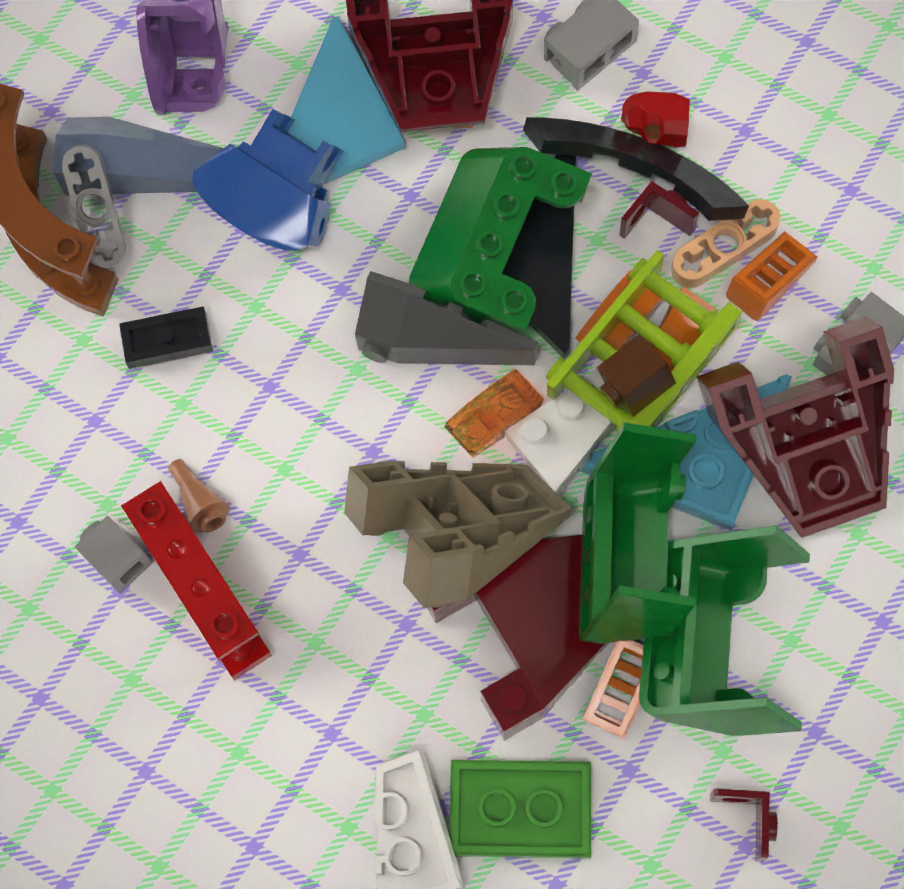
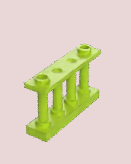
M656 250L648 261L642 258L637 262L628 276V280L631 282L566 360L560 357L549 369L546 375V379L549 380L547 382V396L555 401L564 388H567L616 425V432L619 431L624 422L656 428L697 378L696 376L703 371L739 326L742 311L730 302H727L719 313L714 309L709 312L659 275L663 266L664 254ZM647 288L699 326L698 331L702 334L692 346L687 342L682 345L632 308ZM620 321L637 334L640 333L645 340L672 359L671 364L674 366L671 373L676 384L634 417L620 406L616 409L602 392L577 374L592 354L604 362L618 351L604 340Z

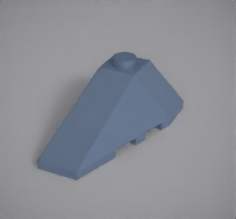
M108 116L67 118L55 136L53 173L65 196H68L69 192L62 171L63 156L73 146L86 144L95 148L101 155L112 194L197 192L192 182L193 171L223 148ZM76 153L77 160L71 163V168L73 171L80 170L84 180L82 185L75 184L77 192H81L90 186L102 187L98 178L90 182L88 169L94 166L92 158L85 159L82 153Z

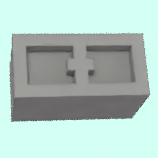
M583 0L570 18L564 23L557 22L546 33L544 38V60L546 62L550 60L552 65L579 91L637 42L639 19L618 0Z

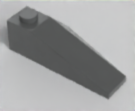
M372 271L369 272L355 331L358 350L362 351L366 358L379 363H385L386 360L401 364L535 365L538 354L537 341L491 320H482L480 324L475 323L466 313L462 312L463 307L449 302L447 306L440 307L423 299L425 290L417 286Z

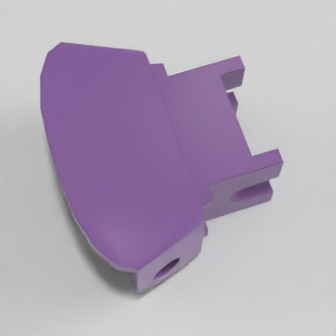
M142 0L137 5L136 11L137 32L144 74L155 113L157 115H165L166 112H204L213 108L221 99L226 87L223 67H225L226 61L225 48L229 26L228 21L224 20L222 1ZM177 57H215L216 59L214 69L176 68Z

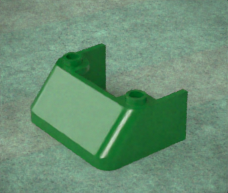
M624 422L591 472L586 484L583 502L579 637L581 641L603 644L670 635L676 627L681 626L683 619L695 607V597L678 595L676 588L667 587L668 511L676 500L680 501L683 498L686 477L685 474L680 473V463L696 443L695 434Z
M777 525L668 541L667 587L676 588L678 595L695 597V607L683 619L681 626L676 627L670 635L644 638L639 701L642 709L659 721L730 736L801 731L802 722L769 698H755L752 694L741 688L727 689L732 607L749 604L761 596L767 583V568L809 563L810 554Z

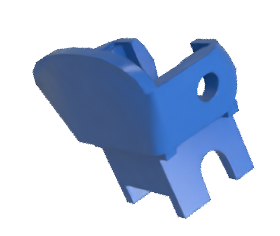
M272 109L251 145L244 141L239 146L230 143L193 171L192 182L198 195L214 212L256 240L286 251H301L309 245L319 247L327 229L331 205L330 202L325 200L329 191L322 186L342 155L343 150L325 141L321 142L317 151L288 133L295 119Z

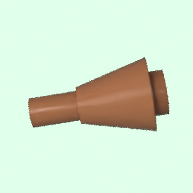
M182 459L173 461L168 466V470L180 487V494L192 530L194 532L210 533L219 529L226 521V516L230 510L229 504L199 479L195 478Z

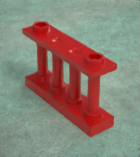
M159 481L122 504V509L218 660L222 661L233 680L235 681L273 656L163 483Z

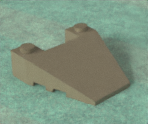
M385 461L349 467L344 514L363 536H379L385 532L404 529L408 533L409 539L403 584L423 608H438L446 604L468 600L571 516L572 507L528 465L472 463L471 471L446 470V462H431L430 470L405 469L404 461Z

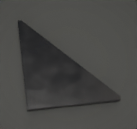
M557 154L553 157L576 167V156ZM534 198L502 274L521 281L532 289L536 298V306L529 325L565 359L569 355L574 206L558 208Z

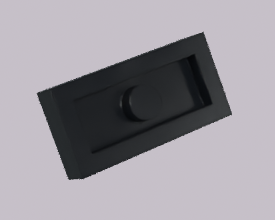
M204 306L119 323L125 363L129 369L213 352L208 318Z

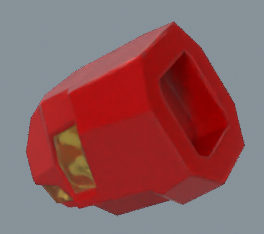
M646 91L633 94L626 99L622 106L621 121L628 130L634 134L641 135L648 144L673 146L674 148L686 147L690 99L677 93Z

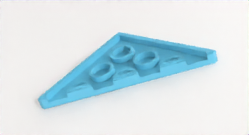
M339 16L334 17L291 117L295 121L288 131L289 134L316 151L322 141L343 150L342 155L325 183L405 148V141Z
M785 374L778 377L775 381L757 387L759 398L762 399L787 390L792 376ZM707 409L694 410L656 427L696 435V443L680 463V473L685 474L686 477L685 492L683 498L680 501L676 500L672 508L731 531L753 474L709 418ZM609 444L606 448L590 453V460H588L582 470L577 469V471L590 475Z

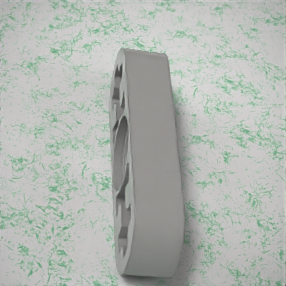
M86 144L73 146L63 156L62 171L80 231L96 236L99 240L98 246L100 244L98 230L89 233L87 226L97 227L109 220L112 221L113 228L106 227L104 231L108 242H116L118 248L113 250L112 258H106L103 252L96 253L94 250L90 261L102 268L113 267L122 260L126 251V242L103 161L99 152L92 146ZM76 153H82L85 159L92 158L94 166L88 169L90 182L98 178L102 187L90 186L81 192H77L75 184L82 185L84 180L80 170L73 171L71 168V163L77 160ZM96 194L105 200L107 209L102 217L91 218L84 213L82 201L87 195Z

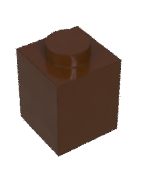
M640 333L597 367L604 381V384L599 387L604 396L616 409L623 405L633 417L676 384L667 362Z

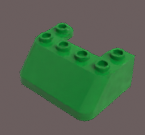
M528 147L475 148L469 150L462 156L411 271L409 284L425 290L423 299L440 307L447 306L449 302L463 307L462 312L466 313L475 323L480 324L482 320H491L525 336L535 310L536 298L528 285L502 274L534 198L558 208H569L578 202L582 203L592 173Z

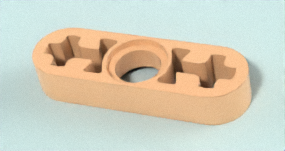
M753 200L748 203L749 208L745 218L722 220L679 248L674 254L671 274L675 282L685 288H697L771 240L775 236L780 222L778 208L767 200ZM753 215L758 219L764 217L768 219L766 228L761 224H757L749 229L746 238L744 230L751 225ZM720 235H729L736 240L738 247L733 252L724 253L714 246L713 241ZM705 248L708 257L700 262L698 273H695L692 269L684 271L685 260L691 264L703 258Z

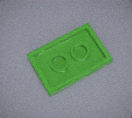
M451 760L449 837L455 856L591 859V762Z

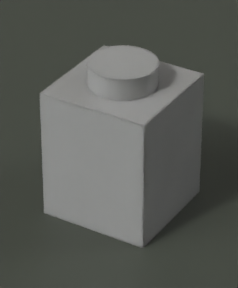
M108 515L101 522L95 521L82 532L80 542L74 546L119 594L152 564L146 553Z

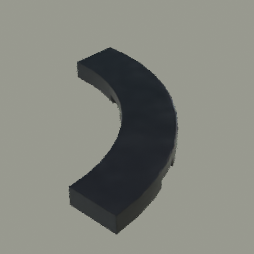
M526 117L523 131L541 153L572 155L592 158L594 153L617 158L619 159L618 166L635 171L650 179L655 173L675 185L673 191L682 195L708 221L745 218L749 205L733 189L707 169L669 148L657 144H648L642 137L588 122L546 117Z

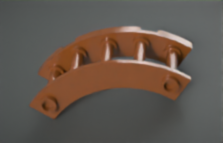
M0 84V225L4 228L21 260L34 276L53 289L64 300L83 310L104 317L119 279L115 272L90 263L99 241L96 236L79 231L64 223L41 204L38 193L39 174L47 137L42 130L16 124L24 92L21 89Z

